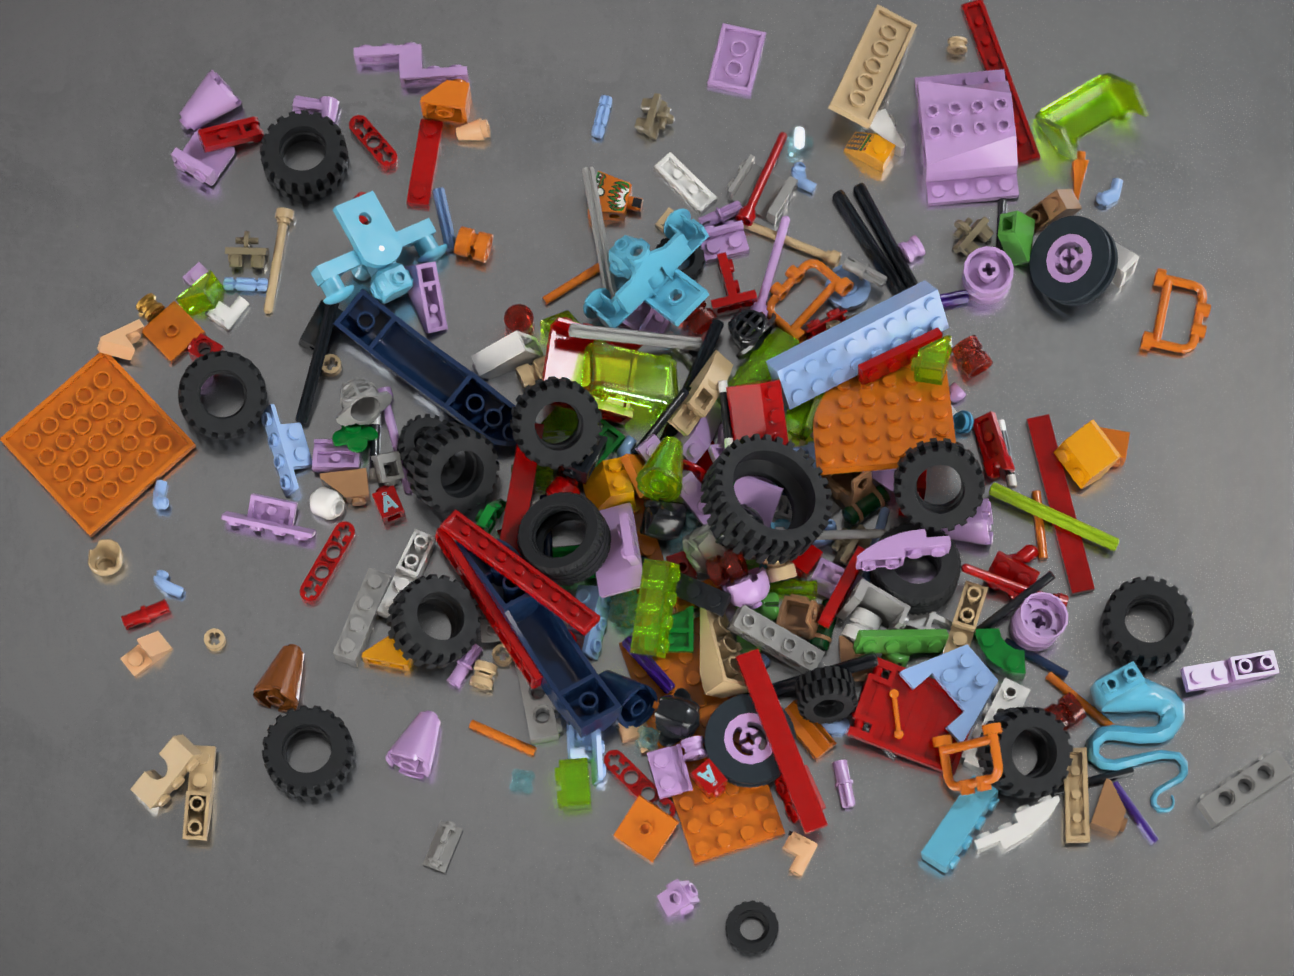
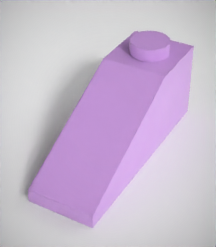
M436 261L404 266L405 269L409 270L414 279L413 287L408 291V294L425 332L432 333L448 329Z
M716 401L706 417L698 421L688 436H683L678 432L666 446L677 459H685L696 464L706 452L722 420L720 404Z

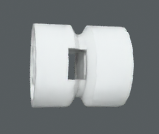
M856 607L849 619L851 624H846L840 636H845L854 644L859 630H878L882 620L873 612L862 607Z

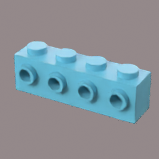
M992 786V790L978 792L976 787L974 794H960L922 850V859L945 874L949 869L953 870L960 860L959 854L963 849L967 850L973 841L971 836L975 830L979 831L985 824L987 812L989 810L993 811L999 802L997 798L998 790Z

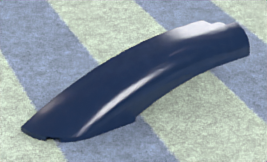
M363 288L333 323V325L460 423L483 434L495 445H517L512 435V428L510 427V420H512L511 410L515 405L473 371H470L414 330Z
M497 538L499 542L522 558L515 548ZM456 541L455 543L542 674L543 678L540 686L567 724L572 725L581 738L597 729L604 731L611 726L619 717L622 706L586 658L563 620Z

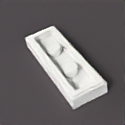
M671 152L654 166V170L700 215L717 201V197Z

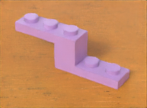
M408 42L404 45L386 43L382 46L361 45L354 47L356 65L399 63L401 87L440 85L446 80L453 81L454 79H462L469 83L467 66L451 65L445 68L430 66L423 69L421 44Z
M655 434L650 435L635 450L653 470L654 474L677 502L685 503L702 526L707 524V520L711 515H704L702 510L706 503H701L700 499L704 493L701 492L702 484L691 471L683 470Z

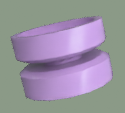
M987 246L978 248L969 254L964 263L961 281L963 290H967L969 298L979 304L990 305L1006 297L1011 288L1014 273L1011 258L1004 251L996 247Z

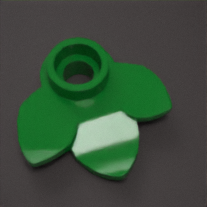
M357 423L347 426L342 425L341 429L333 434L332 442L334 446L347 445L350 451L360 453L367 448V441L378 439V433L373 427L358 425Z

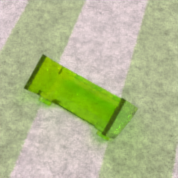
M1104 73L1036 113L1035 118L1057 152L1074 161L1078 159L1075 153L1076 148L1079 146L1077 139L1112 118L1124 122L1131 119L1135 113L1145 118L1149 116L1137 84L1112 73Z

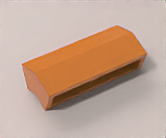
M797 699L784 709L792 720L796 738L815 761H818L837 744L821 724L809 722V720H805L800 716Z

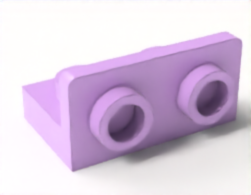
M729 220L721 226L715 227L710 225L704 227L709 235L701 244L705 264L717 261V254L726 252L727 258L749 253L742 220Z

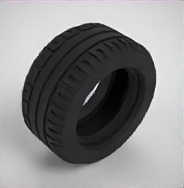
M573 492L554 493L538 500L523 516L518 529L517 544L522 558L560 586L580 583L593 576L606 561L605 559L608 557L611 548L610 528L603 515L588 498ZM572 520L585 524V536L581 545L574 552L564 557L544 555V541L547 534L556 525Z

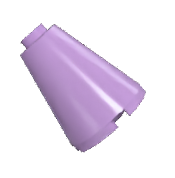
M212 69L179 113L182 117L179 121L187 130L190 128L196 130L240 106L242 101L238 96L235 97L232 92L233 90Z
M989 498L983 499L981 507L978 506L976 509V515L973 518H967L965 525L961 527L958 524L954 526L955 530L948 531V528H943L941 531L948 534L952 540L992 545L993 532L989 531H991V524H993V515Z
M429 710L419 712L387 752L386 761L391 767L394 764L400 767L398 772L412 778L423 779L424 775L429 777L441 723L438 715Z

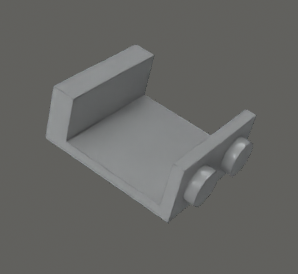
M750 155L747 161L743 160L738 168L739 174L735 179L731 178L726 187V190H728V200L732 202L738 200L742 207L747 205L763 170L762 167L754 163L755 156ZM771 173L754 209L756 211L755 214L775 225L797 190L798 180L790 176L786 181Z
M862 578L847 594L836 615L840 619L845 620L856 607H862L880 617L882 620L881 624L887 627L886 630H900V628H905L910 619L907 614L911 606Z

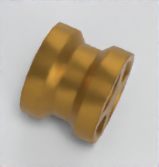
M149 293L139 300L135 308L138 312L144 314L147 322H151L165 309V306L156 301V296L153 293Z

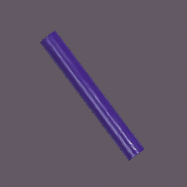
M1115 781L1113 785L1125 809L1150 844L1153 845L1159 838L1119 782Z

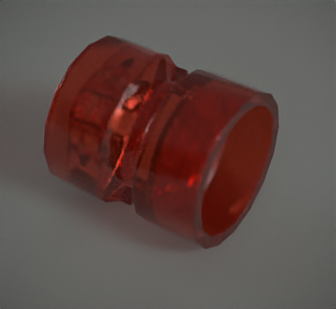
M705 300L684 320L685 322L688 321L687 327L696 337L708 331L713 319H718L711 308H706Z
M522 304L509 307L504 315L506 334L509 335L517 330L533 336L535 324L531 309Z
M976 335L963 339L951 350L957 361L963 363L961 367L968 378L980 375L994 363L987 351H982L983 345Z
M732 548L725 551L723 556L717 554L706 559L709 577L716 587L730 583L731 578L737 580L749 574L746 560L741 551L739 554H736L732 551L734 549Z
M1070 692L1059 698L1057 705L1052 703L1044 708L1045 711H1050L1056 715L1055 720H1061L1064 723V731L1070 729V724L1076 725L1087 717L1080 702Z

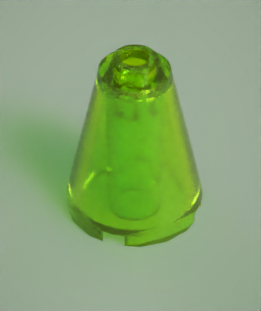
M676 437L663 438L638 472L636 477L637 488L644 496L655 501L663 498L666 499V502L677 499L681 494L683 482V444Z

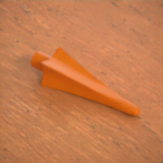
M1077 151V157L1073 158L1072 162L1073 192L1078 201L1089 160H1085L1086 152Z

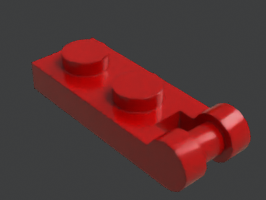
M252 116L199 129L198 137L206 153L251 141L260 142L264 132L259 128L260 122L258 118Z

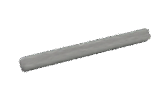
M593 166L582 168L602 284L603 288L609 290L612 299L616 293L614 275L609 270V248Z
M574 323L570 324L568 329L569 336L576 338L699 351L702 345V338Z

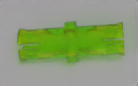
M790 578L789 581L770 583L769 592L789 596L791 594L817 595L818 585L816 580L797 581L796 578ZM784 587H802V589H784Z

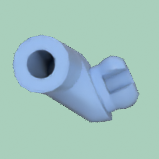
M796 162L791 169V175L798 180L797 187L813 194L817 183L807 179L805 164Z
M627 435L617 450V457H622L627 453L631 454L630 451L637 441Z
M156 480L152 504L157 510L166 509L169 506L168 498L164 497L167 482L164 480Z
M158 570L156 576L153 577L154 583L163 592L180 598L184 588L168 581V572Z
M843 718L841 721L821 725L829 734H842L847 731L850 722L847 718Z

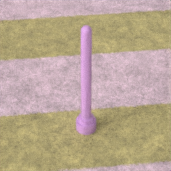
M788 216L781 218L757 302H754V305L750 307L752 310L763 312L766 317L768 314L766 301L790 223Z
M382 387L377 389L379 393L384 391L389 392L393 398L391 387ZM390 403L383 410L393 451H397L399 434ZM402 466L405 477L401 479L405 493L410 494L412 493L410 489L411 483L407 480V473L409 471Z

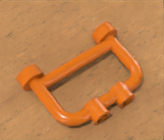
M817 259L806 260L798 268L795 265H791L785 272V276L788 279L783 284L779 282L774 283L769 291L772 296L766 303L767 316L771 319L772 313L776 314L775 324L789 336L788 342L793 346L805 341L807 333L801 327L834 292L844 297L854 286V283L849 278H840L823 262ZM815 268L831 282L794 323L790 325L775 312V305L788 295L789 290L794 284L799 283L803 279L807 270Z
M1157 268L1153 285L1163 287L1154 331L1153 333L1143 332L1140 349L1149 351L1150 347H1155L1176 353L1191 352L1196 348L1199 338L1204 339L1207 326L1202 325L1203 317L1208 318L1211 310V304H1207V292L1196 281L1167 275L1166 269ZM1172 285L1194 290L1198 294L1190 339L1187 344L1161 340Z
M1001 723L982 725V737L953 744L951 735L932 738L934 748L939 747L943 777L948 788L953 791H960L961 795L974 794L976 787L978 792L992 790L991 784L997 782L1003 772L998 734L1002 733ZM990 745L993 761L992 774L956 782L953 778L949 754Z

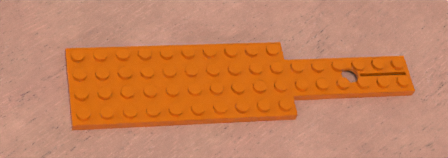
M638 494L634 495L636 509H633L640 554L666 566L657 539L639 533L645 507L643 498H639ZM648 584L645 587L625 592L640 636L634 639L645 651L646 628L667 618H658L651 613L649 608L651 599L664 591ZM664 600L656 601L657 610L662 612L667 610L668 606ZM700 617L694 618V653H648L675 684V688L668 694L661 690L623 647L622 642L619 643L630 678L650 686L656 692L658 699L657 702L654 700V713L646 721L655 750L669 747L660 744V731L656 729L654 714L658 709L659 699L665 695H674L678 688L686 689L690 693L692 701L699 704L700 726L692 737L703 736L705 739L706 726L712 713L723 702L735 696L718 698L704 693L700 677ZM739 731L736 732L732 739L734 747L743 755L751 756L752 754L741 750L742 745H739L741 733ZM749 736L746 737L745 743L749 742L753 745V740ZM681 747L682 753H683V756H684L685 750H684V748ZM707 756L695 761H685L693 791L683 792L671 798L675 805L694 865L785 835L768 784L759 787H740L727 782L725 786L727 789L722 795L717 798L713 796L708 799L691 779V772L705 762Z

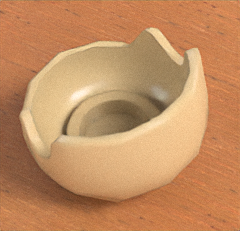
M101 539L98 541L96 548L89 550L88 566L93 573L105 577L115 574L121 568L123 553L118 542L112 539Z

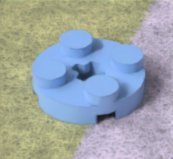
M842 265L835 267L832 271L840 278H849L854 283L852 291L846 296L841 297L837 292H834L828 300L834 306L840 309H847V311L861 307L868 300L871 292V283L865 279L859 280V277L842 269ZM829 279L826 280L825 288L831 282Z

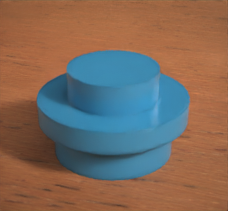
M965 410L954 414V429L962 434L970 432L974 423L972 414Z

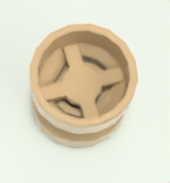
M476 660L473 667L475 672L471 676L469 684L478 689L492 690V678L496 674L498 666L490 662Z

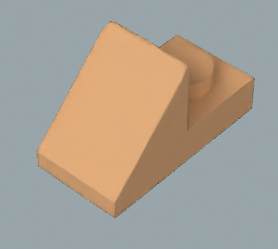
M138 319L102 336L97 347L98 351L126 360H132L135 351L132 344L141 338L144 325Z
M156 631L138 638L137 642L139 644L120 659L132 675L137 678L173 650V648L161 633Z

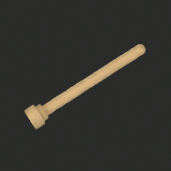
M280 207L276 209L275 219H277L278 230L264 304V312L266 314H270L273 311L287 226L290 225L294 218V211L289 208Z
M755 222L751 226L744 225L743 227L772 240H775L777 231ZM787 235L785 236L783 244L822 259L823 263H826V266L834 269L841 260L842 253L833 249L826 252Z

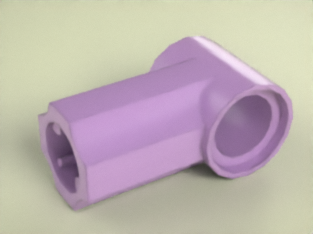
M295 96L292 112L295 111V114H301V110H308L309 114H313L316 111L322 114L323 119L325 116L331 118L333 124H335L339 101L328 96L320 97V99Z

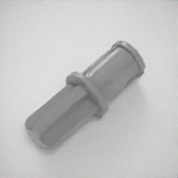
M848 255L842 265V269L859 277V280L865 279L878 287H883L887 281V277L870 268V264H864Z

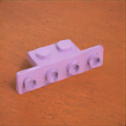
M255 493L251 494L247 515L226 511L221 516V519L226 520L229 525H250L249 528L256 531H263V528L272 530L273 534L281 536L288 533L295 535L294 538L299 540H308V538H312L316 534L315 529L294 525L297 502Z

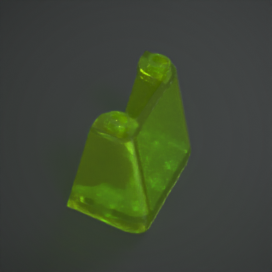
M595 340L585 347L581 385L593 397L600 398L602 401L612 399L649 407L648 411L653 412L656 410L655 416L660 417L679 393L677 362L670 355L662 354L658 356L608 345L603 340Z

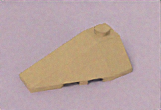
M700 608V677L704 693L718 698L749 693L736 661V656L741 655L740 650L743 648L740 642H735L730 631L726 629L730 623L726 614L721 617Z

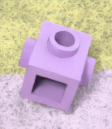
M676 879L666 885L667 889L657 895L667 917L678 916L679 914L684 916L694 910L693 906L700 902L697 897L698 891L689 880L679 881V879Z

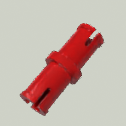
M163 599L149 606H140L139 610L122 615L121 618L126 630L144 622L147 624L151 623L152 619L167 613L169 614L171 611L166 599Z

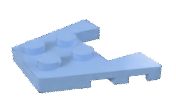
M968 644L902 670L899 673L912 690L928 676L932 675L959 706L963 713L945 728L957 742L965 740L998 682V679Z

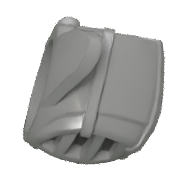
M355 377L344 382L340 389L342 411L336 416L337 423L344 426L355 423L358 425L373 423L380 416L381 411L390 405L392 401L391 394L387 391L379 393L372 382L361 377Z
M708 523L697 527L682 539L686 557L697 573L706 574L712 572L729 558V549L715 542L716 539Z

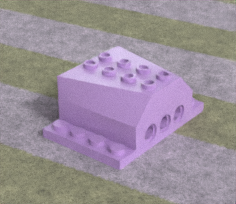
M1004 69L914 78L928 207L993 201L1002 198H1019L1016 129L1012 96L1008 81L1005 79Z

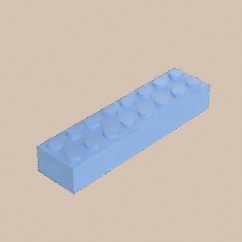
M924 280L767 360L766 364L771 379L780 380L783 404L792 409L857 376L859 364L937 327L941 332L948 329L949 325L938 289Z

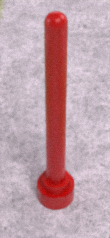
M781 132L778 135L747 205L740 208L736 215V220H742L745 226H751L756 218V211L754 209L787 140L785 132Z
M969 564L961 566L962 572L1018 593L1023 592L1029 587ZM1053 593L1066 607L1069 597L1062 593Z

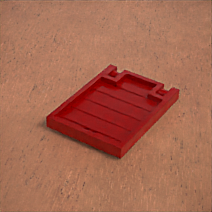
M877 657L878 665L874 667L872 673L866 675L858 698V706L851 717L855 719L854 725L847 728L845 735L943 772L939 747L934 748L932 738L951 735L945 728L961 715L963 711L935 679L927 677L912 690L899 675L902 670L907 668ZM883 670L889 672L887 679L881 677ZM892 689H896L899 692L897 697L901 730L904 733L900 739L894 736L896 726L893 700L889 695ZM864 723L870 725L868 732L862 730ZM951 736L952 744L957 743V741ZM963 751L949 754L953 776L956 773Z

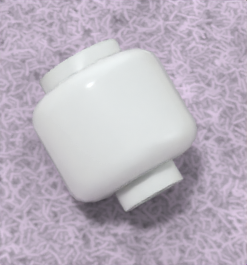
M319 487L309 498L311 512L327 520H333L340 516L345 507L341 494L327 487Z

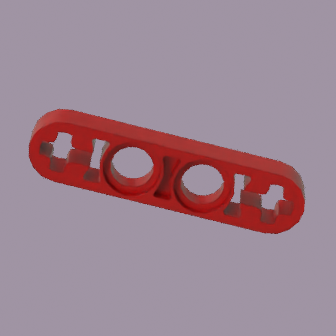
M343 521L335 526L302 583L300 596L305 603L315 604L321 599L355 540L356 531L350 522ZM346 528H349V533L351 535L344 536V538L342 539V544H344L345 546L343 547L339 543V540L342 536L340 530L345 531ZM337 547L340 550V555L337 558L328 557L327 552L330 548ZM326 567L329 570L328 575L325 578H318L316 576L318 568ZM311 579H313L315 582L319 584H322L321 587L318 584H316L314 588V591L316 593L315 596L310 595L309 598L307 597V593L305 592L306 589L311 590L314 586L313 581H311Z
M858 546L818 620L819 625L827 629L831 626L861 570L856 569L855 564L857 556L865 548Z
M610 750L606 753L604 764L607 771L636 799L644 789H652L655 792V796L652 800L648 801L655 804L659 798L656 786L619 750ZM611 756L613 758L619 757V764L623 768L625 767V764L628 765V767L623 769L620 775L617 774L618 772H620V768L617 765H609V758ZM635 772L638 775L637 782L628 784L624 779L626 773ZM669 798L660 800L659 803L664 808L670 807V816L674 818L676 809L673 802Z

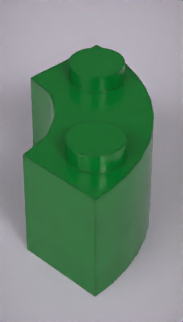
M999 628L975 629L973 636L974 644L982 661L992 668L995 673L1005 678L1024 680L1026 674L1024 650L1014 649L1007 645L1001 637Z

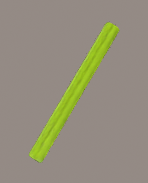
M996 482L989 489V495L1109 550L1115 551L1118 547L1119 538Z

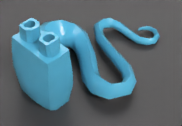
M1132 661L1099 677L1090 687L1091 700L1099 712H1156L1161 716L1160 721L1156 726L1131 727L1113 724L1099 727L1086 740L1087 757L1091 763L1102 770L1116 771L1155 760L1176 759L1180 764V773L1155 788L1150 797L1151 806L1157 812H1170L1175 805L1174 796L1171 795L1172 804L1169 808H1161L1157 805V797L1160 793L1183 782L1187 777L1188 761L1180 752L1158 750L1118 759L1104 758L1099 753L1100 746L1105 741L1110 740L1136 744L1166 742L1174 738L1185 721V703L1175 690L1144 678L1135 662Z

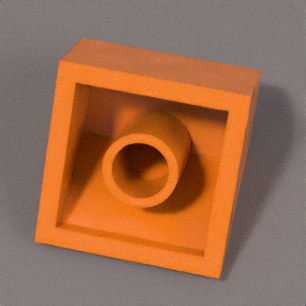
M462 79L446 80L422 96L420 104L423 119L461 125L467 124L472 104L470 83Z

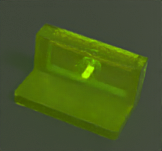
M824 393L792 409H787L785 419L788 434L806 441L813 431L815 412L825 395Z

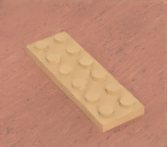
M877 5L828 108L869 129L917 25Z

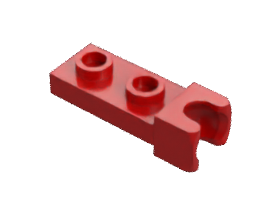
M990 411L974 419L973 427L984 458L983 464L987 476L991 479H999L1000 467L1014 472L1015 467L1011 456L1008 454L995 412Z

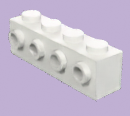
M1004 678L1002 684L997 682L992 692L995 699L992 705L987 703L981 715L985 717L982 725H986L988 721H994L993 716L998 712H1004L1008 708L1023 707L1031 690L1007 678ZM977 723L971 735L972 737H980L981 732H983L982 725ZM978 748L963 751L961 756L965 759L963 766L983 775L982 772L985 770L983 767H979L978 760L981 759V753H977Z

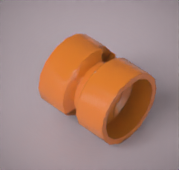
M461 226L456 238L454 254L466 258L471 255L473 260L486 263L493 243V234L482 231L477 234L475 229Z

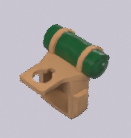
M872 471L828 474L825 476L828 481L826 489H831L832 496L835 499H839L846 507L842 510V516L850 526L861 523L866 517L876 510L883 508L890 501L887 490L881 485L876 487L872 482Z
M791 594L790 596H784L776 624L798 637L809 639L810 644L827 652L839 617L836 616L829 629L819 625L818 620L829 600H823L821 604H818L815 600L810 601L808 597Z

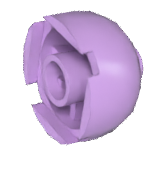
M756 567L735 576L736 579L733 583L727 580L722 584V590L731 594V604L737 607L745 605L752 610L762 605L761 600L767 597L770 590V581L764 567L761 569Z

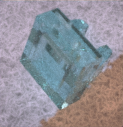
M795 127L788 134L787 156L796 157L801 151L808 152L809 147H813V137L804 135V128Z

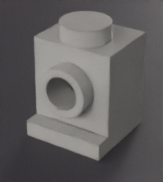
M399 451L371 456L378 483H384V486H392L398 484V479L405 478ZM385 465L389 467V472L387 474L385 473L384 469Z

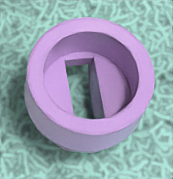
M955 382L949 386L951 402H959L966 396V393Z

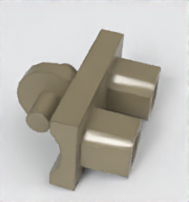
M654 93L653 98H643L641 110L648 114L646 118L638 117L635 123L637 131L647 134L650 140H657L660 129H665L666 124H673L675 119L673 115L669 114L671 108L667 106V102L661 99L662 95Z
M985 216L982 219H977L971 227L970 224L973 220L969 217L965 221L956 220L954 226L957 230L954 236L956 238H959L962 234L963 236L953 246L952 250L954 252H962L968 257L974 250L980 248L973 242L976 236L983 243L990 239L994 232L987 225L989 220Z
M245 231L244 237H236L235 239L236 244H244V247H225V254H228L230 267H243V255H251V267H264L266 255H269V248H250L251 244H259V238L251 237L250 231Z
M858 524L857 527L852 526L850 530L865 529L866 527ZM834 539L835 543L832 548L838 552L832 562L837 565L844 564L847 566L854 554L855 546H861L866 549L872 539Z

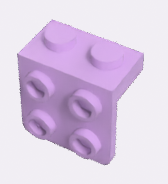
M197 130L183 151L175 148L171 156L177 169L182 172L186 171L193 175L196 180L213 186L234 156L235 149L231 146L205 153Z

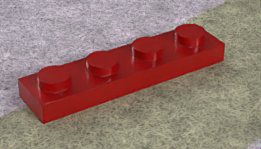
M937 327L859 364L858 380L864 386L870 382L877 381L889 373L896 372L910 363H915L929 354L936 353L942 349V332Z

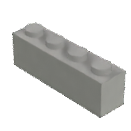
M372 568L368 569L333 651L336 660L356 668L358 667L362 658V652L365 651L379 618L377 609L392 581L390 575Z

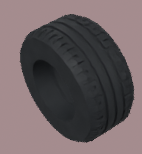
M911 522L899 524V526H894L885 532L877 542L899 533L921 529L920 525L917 523L914 525ZM933 528L925 530L926 537L948 536L944 531L934 532ZM950 539L951 547L948 554L941 557L922 555L928 558L937 570L936 577L929 582L922 584L910 583L903 580L894 569L880 567L869 572L871 584L911 606L907 615L929 614L944 606L955 592L961 572L959 550L956 548L953 540Z

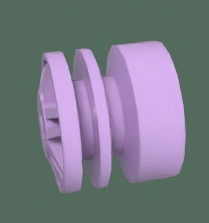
M1038 592L1031 594L1017 608L1010 620V633L1013 640L1020 647L1028 651L1039 652L1046 650L1064 632L1068 624L1067 609L1064 603L1051 593Z

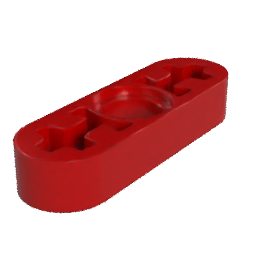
M356 115L352 117L349 121V129L353 137L382 169L391 170L395 168L398 164V157L392 146L365 116ZM355 124H363L366 134L364 135L359 128L356 129ZM370 138L380 140L379 145L374 148L369 147L367 142ZM382 149L386 156H391V162L387 160L384 161L383 155L381 153Z

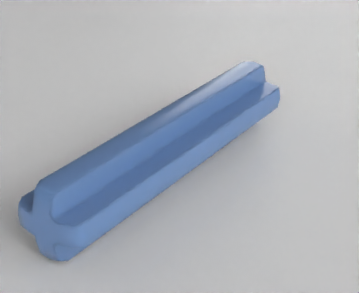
M442 187L435 188L432 192L444 244H447L446 252L454 251L456 238L445 189Z

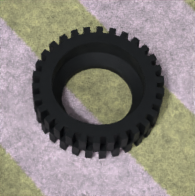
M753 434L751 438L746 435L728 445L704 475L702 480L704 483L701 485V492L704 493L700 499L701 503H706L702 509L704 515H711L707 520L708 525H716L717 528L714 530V534L717 537L721 534L725 537L722 543L726 547L732 543L735 546L732 551L736 554H739L741 550L744 551L745 559L750 560L753 556H756L757 563L762 564L767 559L768 564L774 565L777 561L783 564L789 559L790 561L795 560L814 543L829 524L828 520L832 515V512L829 510L833 507V501L828 500L832 495L831 489H824L828 484L827 478L820 479L819 477L823 472L820 466L815 469L812 466L815 460L812 457L806 460L803 457L806 451L800 448L796 452L793 450L795 444L790 441L786 445L782 444L783 438L777 436L772 441L769 434H765L762 438H760L759 434ZM745 476H759L783 488V492L787 496L792 509V520L788 529H773L753 519L738 501L733 483Z

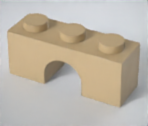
M183 734L173 736L159 753L168 766L166 775L163 777L156 770L145 771L130 790L150 809L159 806L163 807L170 800L171 797L169 795L174 789H178L184 783V776L188 771L191 772L198 766V759L203 753Z

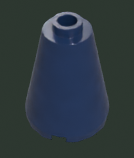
M605 670L601 672L599 676L622 706L621 713L617 718L618 722L625 728H629L628 726L636 728L648 721L655 710L653 708L654 700L657 702L658 699L656 692L650 686L614 671Z

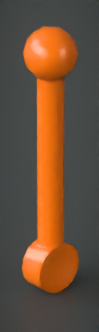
M892 689L889 695L893 700L896 726L894 736L900 739L904 733L901 730L897 702L899 692L896 689Z

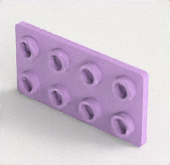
M631 503L600 510L610 528L611 548L608 557L605 559L606 561L602 564V567L596 572L600 597L605 598L645 587Z

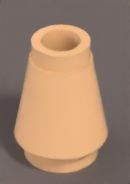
M480 118L456 127L458 141L485 140L490 137V127L487 119L482 120Z

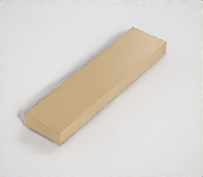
M1087 747L1073 748V752H1070V758L1073 759L1072 766H1068L1069 774L1064 779L1066 843H1090Z

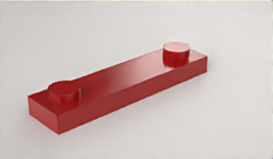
M420 120L406 201L407 206L430 207L444 126L442 121Z

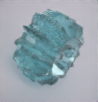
M636 589L610 596L611 600L607 602L610 610L607 613L612 615L610 621L616 622L617 627L631 628L643 621L642 616L646 614L643 606L646 603L641 601L642 595L637 594Z

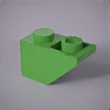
M1018 210L1000 214L998 229L999 240L1004 252L1011 258L1013 266L1030 263L1035 219Z

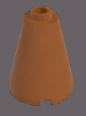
M294 644L283 646L254 687L253 697L267 708H271V705L277 706L280 712H287L286 710L291 708L294 711L297 709L304 663V653L299 646Z

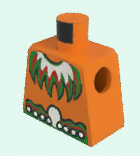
M598 171L596 182L603 220L624 221L628 210L641 212L643 199L632 196V184ZM588 207V219H591Z

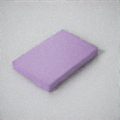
M722 23L707 87L751 96L766 32Z

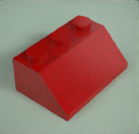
M761 380L726 387L733 441L736 439L740 440L746 435L751 438L753 434H759L760 438H762L765 434H769L772 441L778 436L783 438L782 444L786 445L789 442L780 380Z

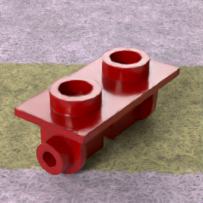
M837 307L828 311L826 318L822 320L816 318L806 324L807 328L803 329L806 333L809 332L810 334L807 336V339L826 331V322L838 320L842 323L845 321L847 316L844 317L843 314L848 312L847 309L839 310Z

